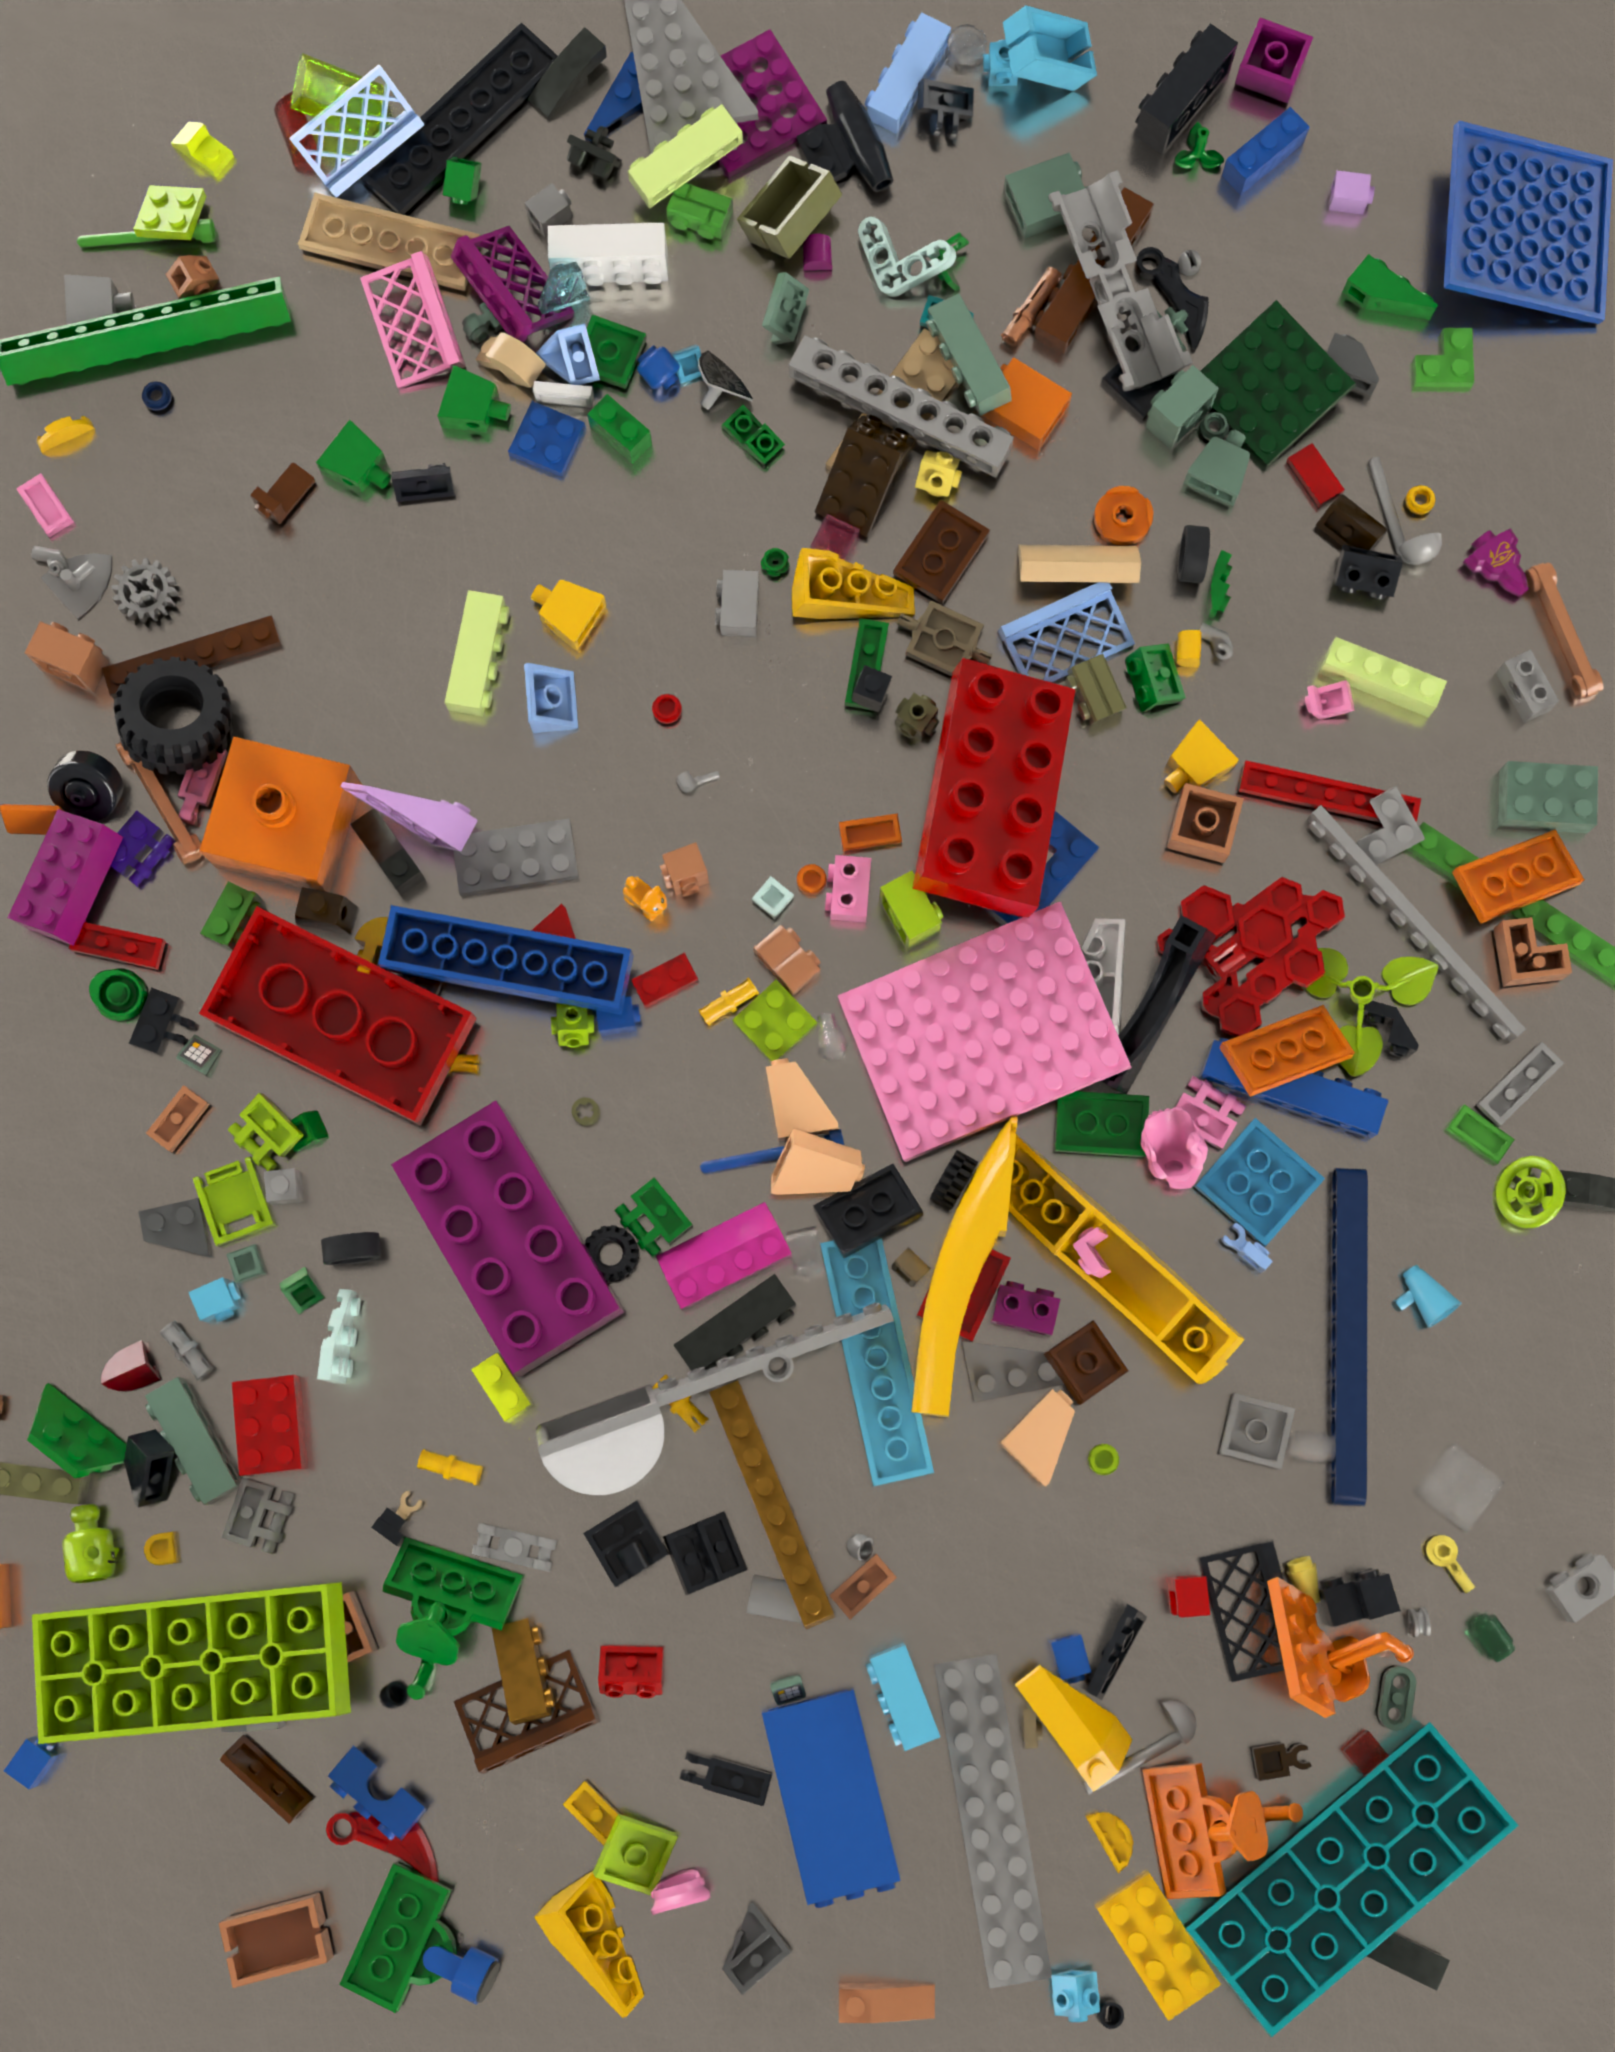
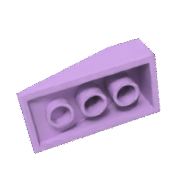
M342 782L340 786L345 791L435 847L461 852L478 821L469 815L471 811L469 808L458 802H454V804L445 800L438 802Z

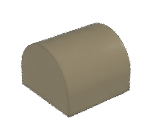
M909 1247L891 1266L910 1287H914L931 1269Z

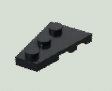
M1129 1604L1126 1605L1111 1639L1106 1643L1102 1651V1659L1098 1667L1093 1668L1086 1681V1684L1089 1685L1086 1692L1100 1700H1103L1147 1619V1616Z

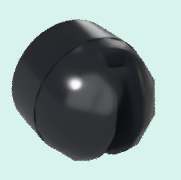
M398 1681L385 1685L379 1695L380 1702L388 1709L402 1706L408 1697L405 1686Z
M1111 2000L1103 2001L1100 2004V2012L1096 2013L1100 2024L1108 2029L1119 2027L1124 2020L1123 2008ZM1109 2007L1108 2021H1105L1106 2008Z

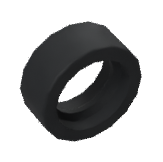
M1186 525L1184 527L1178 561L1179 581L1202 583L1204 581L1210 549L1209 527Z
M377 1232L349 1233L321 1239L323 1263L325 1265L351 1264L381 1258L379 1233Z

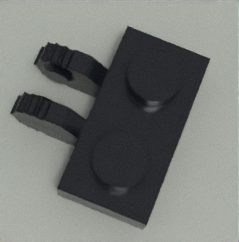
M922 79L918 82V111L932 113L929 120L930 135H940L943 129L944 115L948 116L945 122L946 138L955 139L959 129V118L968 120L973 117L974 88Z
M151 987L129 1044L160 1055L165 1040L183 1046L188 1043V1039L185 1036L169 1032L173 1022L188 1029L194 1028L196 1022L176 1014L182 1001L181 998Z

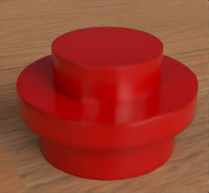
M663 694L653 702L652 712L659 722L669 724L675 722L680 717L682 706L679 699L674 695Z

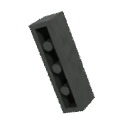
M773 1274L676 1342L674 1347L690 1370L699 1367H705V1370L717 1366L716 1362L723 1357H735L743 1351L742 1344L750 1338L755 1342L769 1332L767 1326L777 1320L781 1324L793 1316L795 1313L792 1309L796 1307V1303L778 1277Z

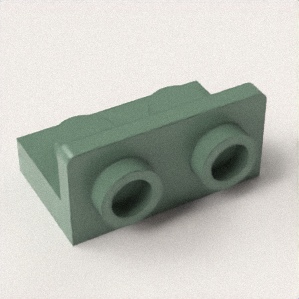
M786 272L778 273L762 323V327L773 334L771 342L774 344L794 341L810 290Z

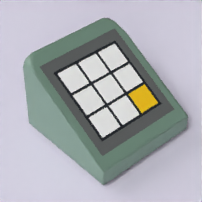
M194 1034L178 1053L176 1059L206 1075L221 1049Z
M799 1674L772 1681L770 1684L777 1705L806 1697L802 1677Z

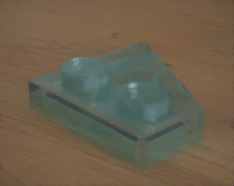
M577 262L566 265L558 264L550 270L537 304L542 314L589 301L590 296L585 289L587 286L583 279L584 276Z

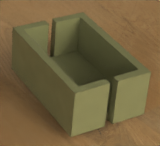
M789 155L736 220L750 243L767 250L770 248L772 252L790 259L839 200L842 193L830 171L813 164L809 166L808 162Z

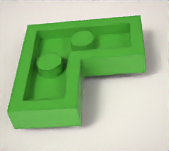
M1443 328L1441 331L1442 355H1415L1413 359L1414 387H1472L1475 383L1472 328Z

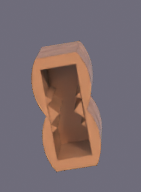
M780 925L753 948V952L780 984L794 996L820 974L818 965L821 962L811 950L805 952L798 943L801 939L792 928L785 929Z

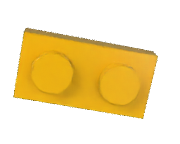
M587 1780L563 1803V1806L604 1846L616 1817L620 1813Z

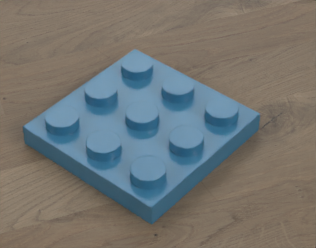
M1254 1118L1194 1187L1230 1219L1241 1225L1245 1232L1255 1241L1266 1247L1325 1178L1259 1120Z

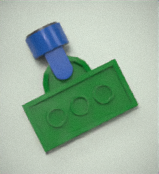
M395 1862L392 1864L339 1985L397 2013L401 2008L411 1983L421 1986L432 1984L441 1978H445L452 1982L451 1993L477 2005L482 2003L490 1992L497 1977L500 1963H498V1958L474 1946L468 1950L464 1958L456 1955L455 1938L449 1927L439 1920L452 1889Z

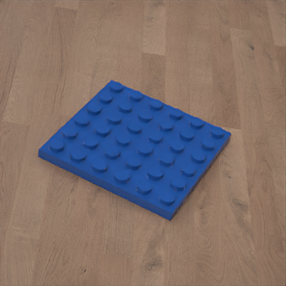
M1459 120L1453 129L1444 288L1595 324L1603 322L1606 309L1613 159Z

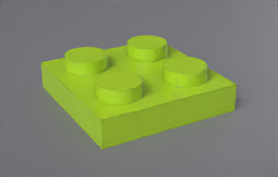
M150 185L133 228L136 236L191 241L207 197L203 188Z
M777 980L772 982L732 1019V1022L770 1062L781 1059L817 1025V1021Z
M618 1814L593 1874L595 1878L651 1896V1892L659 1883L678 1837L675 1832Z

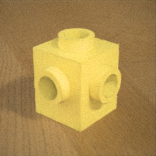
M926 450L921 460L915 488L926 490L930 495L936 497H949L952 487L958 488L962 471L957 470L960 459L954 458L953 455L947 452L940 451L936 453Z

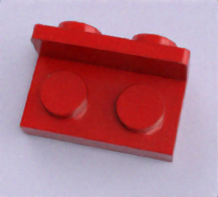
M600 1646L598 1675L600 1693L612 1698H619L624 1694L637 1695L640 1698H653L655 1695H662L663 1647Z

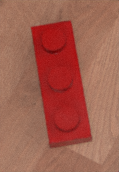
M84 922L74 946L69 945L68 949L72 952L159 970L166 941L157 937Z

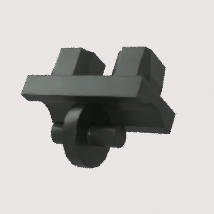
M600 126L596 132L590 129L586 131L585 137L592 140V144L571 134L568 137L567 143L571 147L568 152L567 161L583 168L588 154L592 155L596 159L590 172L603 179H607L613 167L619 168L622 162L616 155L602 149L603 146L611 149L614 145V141L607 138L608 129L604 126Z

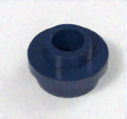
M150 382L144 387L142 392L144 404L154 411L165 409L172 399L170 389L162 382ZM156 394H162L159 400H153Z

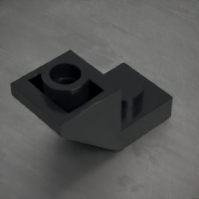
M1371 1001L1364 1005L1363 1017L1366 1018L1367 1023L1376 1026H1383L1384 1023L1388 1024L1383 1040V1048L1390 1049V1054L1398 1057H1407V1054L1412 1055L1418 1050L1419 1044L1397 1007L1376 1001Z

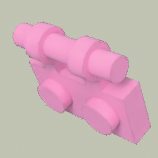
M1192 1076L1187 1086L1197 1091L1196 1096L1193 1098L1183 1093L1175 1107H1181L1190 1114L1204 1137V1141L1222 1150L1237 1124L1236 1121L1227 1117L1229 1111L1231 1110L1241 1116L1246 1105L1237 1101L1235 1095L1231 1093L1227 1095L1214 1088L1212 1082L1206 1079L1202 1081ZM1208 1097L1220 1104L1219 1111L1204 1104V1099Z

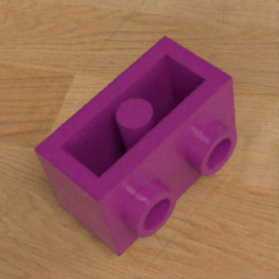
M1007 1281L1006 1286L1000 1284L990 1323L1051 1337L1061 1300L1054 1297L1055 1292L1037 1288L1036 1293L1024 1290L1025 1285L1012 1281Z

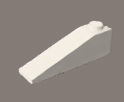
M1095 918L1082 946V952L1115 1030L1119 1035L1122 1019L1126 920Z

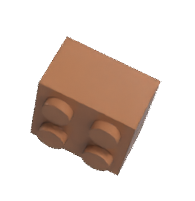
M40 621L25 654L41 671L94 693L103 676L102 668L109 664L107 658L102 654L103 650L96 646L95 640L87 635L79 633L78 636H74L68 633L69 630L56 622L48 625Z
M1185 783L1180 793L1166 848L1225 863L1230 855L1244 798Z

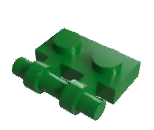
M655 1177L630 1196L638 1205L636 1208L630 1211L622 1203L614 1210L621 1218V1225L625 1229L629 1228L637 1238L638 1246L642 1250L646 1249L652 1258L662 1251L655 1242L661 1235L668 1244H671L693 1226ZM644 1214L655 1226L649 1232L638 1221Z

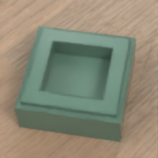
M257 1244L226 1254L235 1283L237 1284L267 1274Z

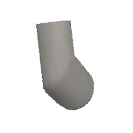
M36 545L33 547L32 559L47 562L50 569L48 571L52 576L60 577L61 571L68 569V563L61 551Z
M1202 623L1200 632H1202L1201 638L1211 641L1216 657L1221 660L1230 658L1233 654V645L1229 634L1226 631Z

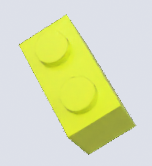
M495 1353L471 1369L505 1422H511L535 1406L517 1377L512 1374L500 1353Z

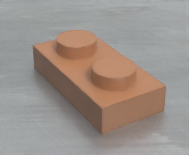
M183 1085L146 1134L172 1153L210 1104Z
M875 1554L829 1596L851 1620L897 1577L880 1557Z

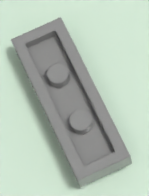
M1541 1042L1476 1106L1497 1127H1500L1564 1062Z

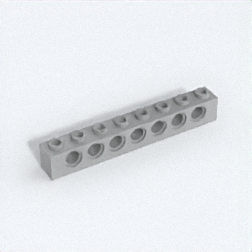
M804 335L788 365L789 377L867 415H874L891 427L904 429L910 436L940 451L950 453L953 457L995 478L1012 449L1014 437L1006 429L999 426L994 428L984 423V420L975 414L967 415L959 411L951 402H941L933 398L924 389H914L906 385L905 381L897 376L885 375L873 364H863L855 360L850 353L844 350L836 351L828 347L827 343L819 338L814 337L812 339ZM828 363L831 367L823 370L818 368L817 365ZM847 375L855 376L857 380H855L854 382H846L845 380H843V378ZM879 388L883 392L879 395H873L869 390ZM903 400L909 405L905 408H900L895 403ZM925 413H930L934 415L935 418L933 420L927 421L924 420L921 417V415ZM957 426L961 431L959 433H951L947 428ZM980 438L984 439L987 444L985 446H977L973 441Z

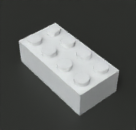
M629 223L548 226V261L553 283L568 287L573 286L575 283H588L589 285L599 286L610 282L629 285L632 282L658 284L661 281H668V248L665 224Z

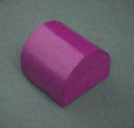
M811 234L803 242L804 271L832 270L831 238L828 235Z

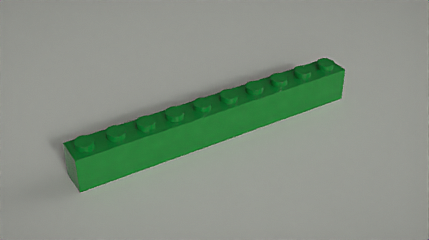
M280 276L1 339L0 370L7 386L14 384L23 385L36 379L53 378L59 374L72 371L80 372L86 368L98 365H110L115 361L129 358L137 359L146 354L167 352L173 348L186 345L194 346L203 341L220 340L239 333H251L256 329L269 326L278 327L284 323L291 322L290 308Z

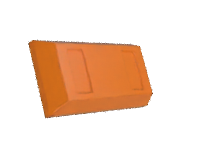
M898 813L839 822L843 852L902 843Z

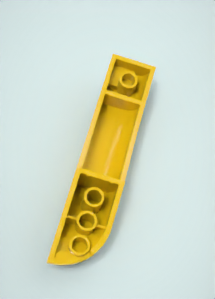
M1018 1115L1011 1116L984 1155L960 1200L944 1238L931 1279L921 1325L911 1410L913 1413L949 1418L955 1354L964 1315L986 1259L998 1237H1005L1007 1231Z
M1016 1134L1009 1212L1054 1255L1058 1256L1124 1314L1197 1384L1206 1383L1225 1368L1228 1364L1226 1362L1227 1359L1243 1343L1245 1338L1142 1241L1049 1160ZM1091 1227H1099L1108 1234L1106 1239L1095 1246L1111 1270L1102 1279L1085 1273L1078 1263L1081 1257L1073 1247V1244L1079 1240L1078 1236Z

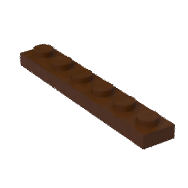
M270 615L103 667L102 670L109 694L112 698L117 697L116 692L119 686L125 684L124 679L129 673H137V667L144 663L147 665L153 664L155 659L162 658L163 661L171 660L170 657H180L181 661L191 659L197 661L199 667L203 664L211 668L282 646L274 618Z

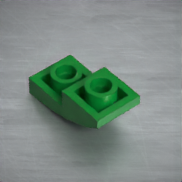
M744 404L721 425L740 446L763 465L785 445L766 423L762 425Z
M1221 550L1215 563L1208 586L1207 612L1208 617L1213 620L1218 611L1222 613L1225 611L1231 598L1226 595L1230 585L1225 582L1233 566L1228 564L1232 554Z

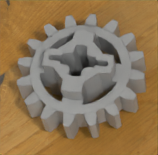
M144 558L141 565L135 559L132 560L133 567L130 569L123 565V576L117 574L114 576L119 585L111 586V589L117 594L112 597L113 601L119 605L118 609L121 613H128L127 616L132 621L138 616L142 623H146L149 616H151L154 622L158 621L157 614L160 612L167 616L166 606L174 607L175 603L171 597L178 596L177 590L173 588L177 582L173 576H170V570L167 567L162 568L161 563L157 560L151 565L148 558ZM159 579L162 580L163 591H160L158 588L160 585ZM127 590L131 592V595L129 597V599L131 600L130 603L127 600Z

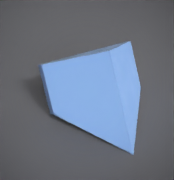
M585 323L557 330L536 352L550 369L571 385H582L600 380Z

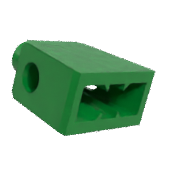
M453 365L437 417L443 428L486 432L489 429L492 417L504 421L508 420L511 404L498 401L499 393L495 383Z
M351 420L345 424L316 461L321 474L358 492H363L371 482L380 489H384L392 477L390 473L382 469L386 459L381 449Z

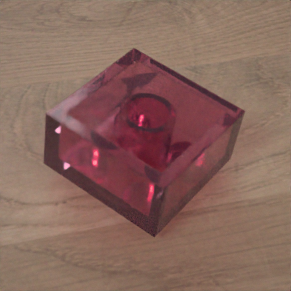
M827 514L811 543V549L832 551L839 554L838 558L847 561L860 536V529Z

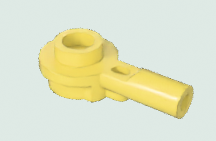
M1437 1535L1431 1538L1426 1547L1428 1559L1434 1565L1446 1566L1465 1594L1475 1588L1474 1584L1456 1561L1458 1547L1455 1541L1445 1535Z

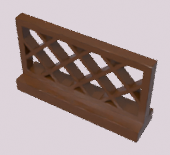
M571 1650L546 1660L549 1675L544 1676L546 1685L549 1680L564 1686L557 1704L553 1706L555 1710L551 1720L543 1724L535 1720L526 1722L521 1734L513 1737L503 1733L509 1720L508 1710L492 1703L497 1690L503 1688L502 1680L453 1701L474 1754V1762L479 1773L486 1774L600 1722ZM567 1660L571 1670L566 1683L550 1677L555 1664ZM573 1678L577 1688L570 1685ZM568 1689L580 1693L584 1703L583 1706L574 1710L562 1707ZM490 1694L487 1701L481 1699V1697ZM475 1700L486 1704L479 1722L467 1717L464 1705ZM490 1707L506 1712L499 1731L483 1724ZM560 1710L567 1712L566 1714L557 1717ZM470 1723L477 1725L474 1733ZM531 1723L538 1725L537 1727L528 1730ZM481 1728L497 1734L492 1747L480 1751L477 1743ZM502 1736L508 1738V1740L499 1743Z

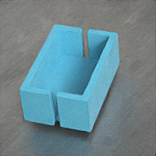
M1027 5L1003 21L1006 44L1011 48L1008 51L1012 76L1070 91H1075L1097 76L1093 51H1087L1069 63L1092 46L1087 22Z
M902 1642L869 1655L871 1663L866 1664V1668L872 1684L879 1683L882 1693L878 1694L877 1697L884 1715L890 1713L894 1723L888 1726L895 1745L902 1744L904 1751L940 1738L905 1643Z

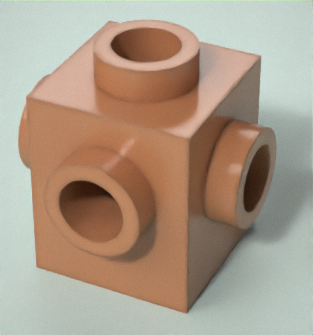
M179 256L166 273L178 298L212 292L213 287L219 281V277L207 256Z

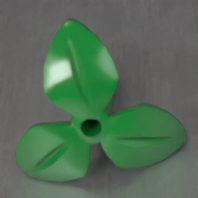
M1197 122L1187 137V144L1193 151H1180L1175 156L1174 162L1181 168L1189 169L1193 168L1196 159H1199L1203 168H1214L1224 163V158L1216 150L1205 151L1209 130Z

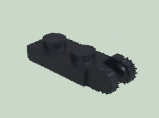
M692 1752L686 1753L685 1759L689 1762L705 1765L709 1768L706 1778L690 1771H681L680 1779L703 1786L705 1790L764 1806L772 1773L713 1756L709 1758Z

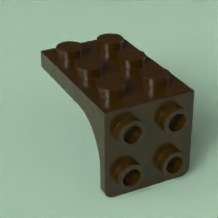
M874 415L861 416L847 428L815 509V513L865 537L871 532L900 461L914 442V439L909 437L907 431L898 427L890 428L882 424L883 421Z

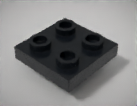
M638 1500L583 1533L614 1587L619 1586L669 1555Z

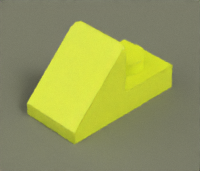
M188 122L171 142L173 147L215 177L219 175L234 157L229 148L209 135L203 123Z

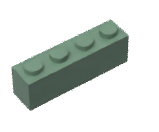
M958 293L929 307V320L926 321L928 330L933 338L937 336L940 340V352L944 360L950 359L954 366L951 368L952 374L958 385L963 383L966 389L964 396L970 408L976 407L981 416L1012 401L1010 385L961 295Z
M176 1377L145 1395L148 1404L145 1405L146 1410L154 1421H159L163 1429L160 1434L173 1447L177 1458L174 1460L179 1471L183 1475H188L192 1483L189 1489L197 1502L202 1501L203 1505H210L238 1489L241 1481L185 1378Z

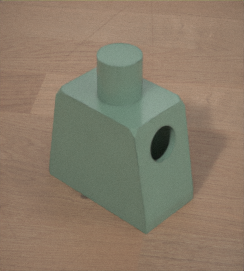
M1230 430L1226 440L1212 437L1189 468L1184 483L1234 506L1240 493L1250 458V453L1241 448L1246 439L1245 435L1237 430Z

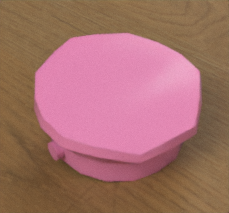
M688 1869L678 1871L663 1879L651 1892V1897L655 1900L654 1906L651 1909L652 1915L710 1899V1891L704 1887V1878H701L697 1870Z

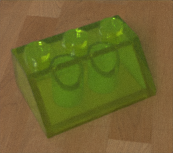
M302 53L299 59L290 108L315 117L363 77ZM372 81L369 94L384 95L383 85ZM352 97L348 101L347 112L361 114L363 98ZM368 99L367 114L381 116L383 100ZM331 115L325 122L340 127L341 116ZM346 117L345 129L359 134L360 118ZM366 119L364 135L374 136L379 131L380 121Z

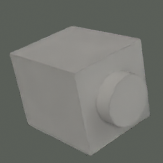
M552 183L525 202L528 218L544 237L548 235V226L562 225L572 218L570 210L572 202L564 190L558 191Z
M295 1168L264 1171L267 1203L277 1206L304 1202L302 1174Z

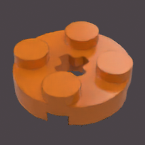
M1117 486L1108 490L1099 499L1094 511L1095 527L1100 533L1102 540L1120 546L1132 545L1142 541L1146 537L1153 521V507L1150 500L1140 494L1139 490L1130 486ZM1122 509L1132 517L1127 519V522H1121L1120 519L1116 518V515H1119Z

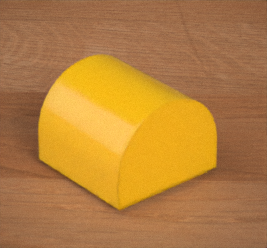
M1184 630L1178 633L1176 659L1178 665L1199 668L1202 637L1200 630Z

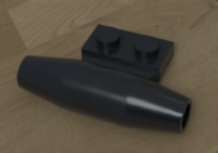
M838 81L826 90L835 124L821 123L796 136L809 165L813 164L830 171L835 182L846 177L847 173L855 165L873 191L885 190L894 181L885 147L866 108L846 81Z

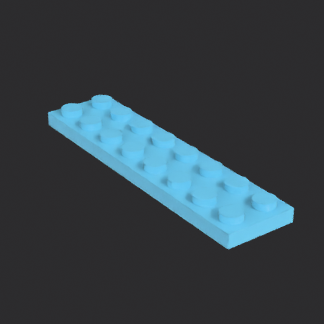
M882 1238L844 1259L833 1241L820 1243L836 1317L851 1313L854 1316L862 1313V1309L865 1306L880 1303V1305L886 1304L890 1308L894 1319L892 1322L841 1340L873 1486L932 1474L934 1469L921 1413L911 1412L914 1380Z

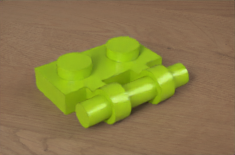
M258 1093L239 1114L247 1124L242 1128L235 1122L228 1128V1131L234 1137V1142L240 1148L244 1147L253 1156L252 1160L256 1165L263 1166L267 1171H273L277 1167V1163L271 1158L273 1152L279 1157H285L304 1136L263 1093ZM255 1133L265 1141L261 1147L253 1140Z

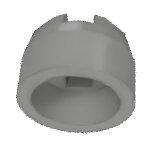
M1192 249L1184 251L1178 260L1179 271L1186 276L1195 275L1201 266V256L1199 253ZM1189 257L1192 258V260H1193L1195 266H1192V267H1191V262H1190Z
M856 1534L847 1541L846 1548L849 1555L863 1562L871 1556L874 1542L870 1537Z

